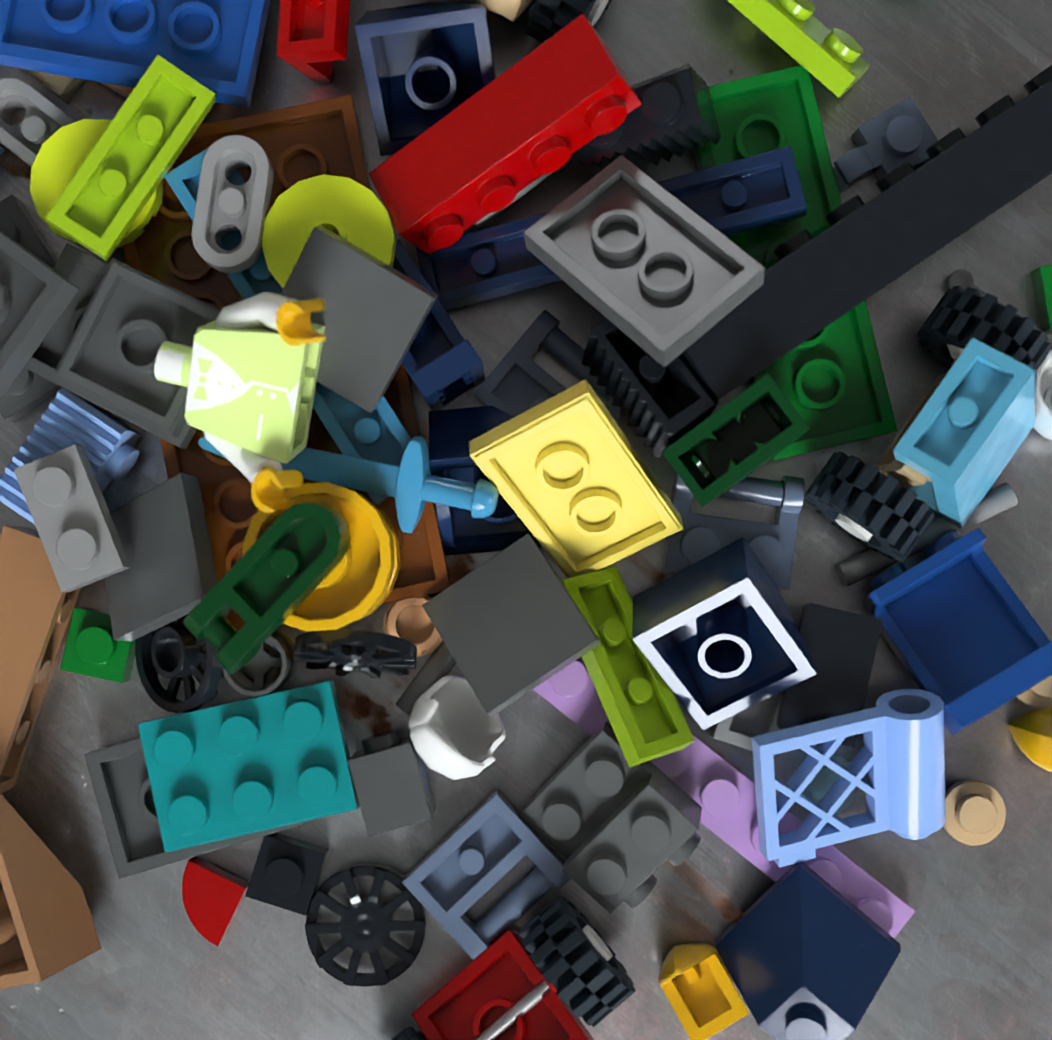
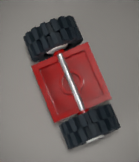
M559 895L520 929L519 934L516 931H507L416 1009L411 1016L421 1031L416 1032L414 1027H405L391 1040H594L579 1018L582 1017L586 1024L595 1027L630 997L636 989L633 986L632 979L626 974V969L615 958L616 954L610 946H607L601 939L602 936L599 932L591 927L588 919L582 913L579 914L576 907L570 901L568 902L565 897Z

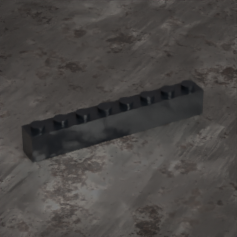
M1052 65L1023 86L1029 94L1015 104L1008 94L976 116L975 120L980 128L968 136H965L960 127H958L930 146L926 153L931 160L915 170L910 161H907L876 183L881 194L866 204L857 194L825 217L831 227L815 238L812 237L806 228L773 252L779 259V262L765 270L764 284L681 353L716 400L724 397L1051 175Z

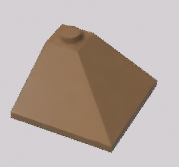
M0 793V989L43 981L102 948L94 926L93 915L88 907L82 886Z

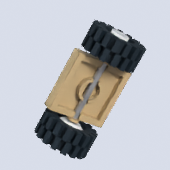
M961 286L949 288L917 332L921 346L929 349L927 353L933 359L943 361L941 366L948 371L972 338L1029 366L1035 372L1051 348L1050 343L1045 341L1047 339L1045 333L1033 329L1036 323L1029 317H1019L1016 314L1018 309L1008 303L1004 307L998 303V297L989 293L983 297L976 288L967 287L966 290ZM947 373L935 379L876 466L870 463L865 465L856 456H848L840 451L838 453L834 452L804 494L808 504L816 508L821 516L832 521L831 524L840 530H845L850 534V537L858 542H864L868 548L876 552L879 550L890 559L894 558L901 562L905 560L935 516L929 510L930 507L924 501L917 499V494L909 489V487L923 485L927 480L932 483L931 479L895 459L893 449Z

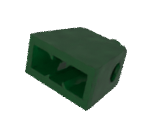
M767 373L662 451V454L699 504L704 507L786 449L810 428Z

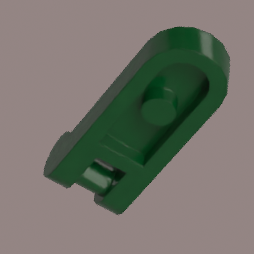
M305 502L293 505L287 509L186 616L183 621L185 627L197 639L205 637L219 651L216 660L229 674H233L244 667L259 652L262 644L342 561L349 548L350 532L348 523L341 512L330 504L320 502ZM231 608L246 622L239 631L226 618Z

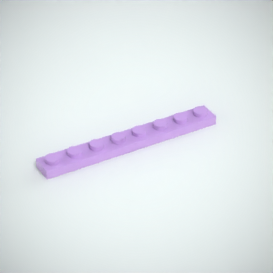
M582 656L533 689L591 736L606 721L610 724ZM692 734L695 741L686 748L650 760L702 807L700 823L773 881L777 882L795 865L791 864L779 868L774 860H766L759 847L755 783ZM788 810L778 822V835L797 830L803 821ZM833 845L815 849L816 858L803 861L893 938L897 936L915 912L908 904Z

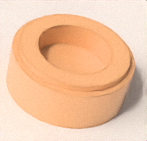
M429 595L393 602L387 609L383 622L384 634L396 636L413 643L417 647V657L431 653L443 641L422 606L433 598Z

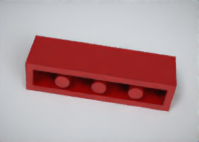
M581 14L368 174L398 234L431 255L437 250L447 248L456 243L466 229L487 214L508 206L515 199L518 192L536 179L563 167L574 152L595 137L607 134L618 128L624 122L626 116L642 105V102L608 45L586 16Z

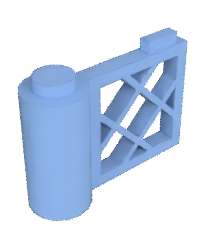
M906 688L892 690L882 694L877 699L876 707L752 737L760 852L767 861L774 860L779 868L816 858L815 849L887 830H891L906 839H923L931 833L940 830L945 824L944 702L939 696L931 692ZM863 733L864 747L847 768L831 758L832 754L846 737ZM800 748L809 755L790 779L784 782L774 775L773 755ZM825 765L838 773L840 777L820 802L817 803L802 792ZM856 786L865 791L867 812L842 819L834 814ZM794 802L811 811L797 830L778 835V822Z

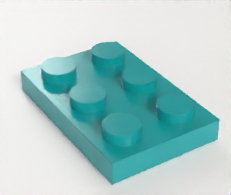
M334 679L138 723L165 853L358 810L360 807L348 764L350 753Z

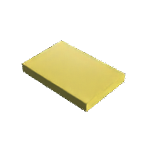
M586 379L469 441L470 457L490 482L494 484L498 492L567 578L601 570L684 529L680 513Z

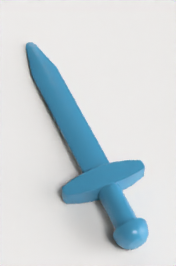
M205 436L198 440L201 448L226 458L205 439ZM414 436L409 441L402 456L400 466L307 447L288 464L280 463L283 470L295 469L300 471L303 479L329 482L341 487L395 497L400 530L406 533H412L417 527L426 501L471 510L473 518H485L492 515L498 503V490L494 484L480 478L477 484L430 475L429 451L426 439L419 436Z

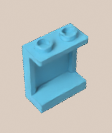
M975 338L970 340L893 449L895 459L931 479L932 483L927 480L923 485L909 488L917 494V499L924 501L930 507L929 510L957 527L963 528L1034 427L1035 370Z

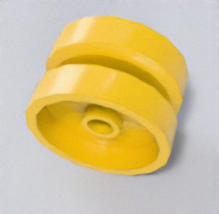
M329 482L302 483L301 487L284 490L286 499L294 505L305 502H320L330 504L340 511L348 523L350 542L348 551L342 561L294 610L283 624L304 631L336 630L373 614L392 593L401 567L399 538L387 514L368 497ZM259 510L251 519L242 545V556L285 511L265 513Z

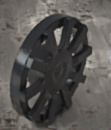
M187 615L177 619L176 623L173 621L165 625L156 634H153L152 631L135 640L136 665L145 691L155 704L172 713L193 711L202 707L209 699H214L218 694L216 688L222 669H225L216 660L219 651L205 637L197 639L185 627L183 621ZM203 644L206 645V652L202 650ZM201 662L206 663L205 670L200 667ZM161 675L164 678L170 679L167 690L160 684L158 676ZM193 676L197 679L198 683L200 684L197 691L195 689V681L193 679ZM181 681L184 684L185 701L176 698Z
M351 629L309 631L296 637L293 659L297 662H307L306 668L310 670L336 669L335 675L346 676L351 671L363 672L370 678H380L381 672L403 676L407 675V669H416L417 647L405 639L378 632ZM318 646H328V648H327L328 650L321 649V648H316V647H318ZM382 650L390 651L391 653H382Z
M360 863L340 869L323 882L311 900L305 924L308 945L319 968H323L329 975L344 982L343 984L369 987L386 985L412 965L424 941L426 914L424 906L402 883L405 876L384 865ZM354 877H374L369 896L360 897ZM384 880L389 881L402 891L388 903L379 899ZM344 882L351 901L347 907L328 895L332 888ZM408 900L413 908L414 920H393L392 912ZM320 905H324L335 914L341 916L340 922L317 923ZM415 931L410 949H406L389 936L390 932ZM340 933L342 938L325 951L319 934ZM384 946L401 958V960L390 968L385 969L379 948ZM347 947L353 950L348 969L333 960L334 957ZM362 953H369L375 970L374 973L357 972Z

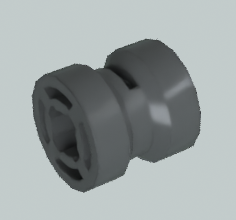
M275 630L262 644L259 652L244 667L233 674H229L226 669H223L224 677L233 689L243 695L256 697L271 693L288 683L295 674L298 664L293 659L295 645L287 635L279 630Z

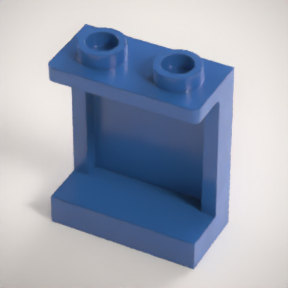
M980 528L973 530L961 537L957 530H953L931 543L924 550L928 558L909 570L906 569L903 563H898L882 572L870 582L874 591L868 595L863 607L870 617L883 620L881 634L918 688L939 696L944 702V725L951 736L1052 676V641L1048 639L983 550L982 545L987 537Z

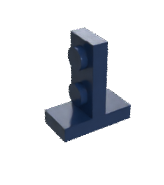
M400 239L396 240L392 268L433 292ZM436 298L402 361L403 367L431 411L443 409L485 381L482 360L469 340H464L438 298Z

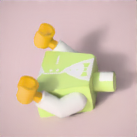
M271 292L257 294L224 307L216 320L199 327L194 336L193 347L164 341L156 356V379L188 387L184 415L186 422L190 426L202 430L205 439L252 483L251 494L254 504L260 511L265 513L286 511L294 504L286 499L284 488L301 487L303 483V475L300 471L295 469L283 470L280 463L288 464L307 446L322 345L326 339L324 334L325 325L311 323L310 320L311 312L325 310V302L320 298L298 301Z

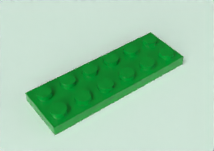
M802 65L708 86L721 138L717 145L709 141L705 149L696 146L694 150L699 171L791 146L807 206L806 216L727 236L730 241L765 267V270L779 262L773 251L799 232L807 228L812 237L815 238L831 226L825 217L842 205L810 73ZM866 300L749 379L750 385H753L768 373L810 428L798 440L770 459L769 462L898 431Z

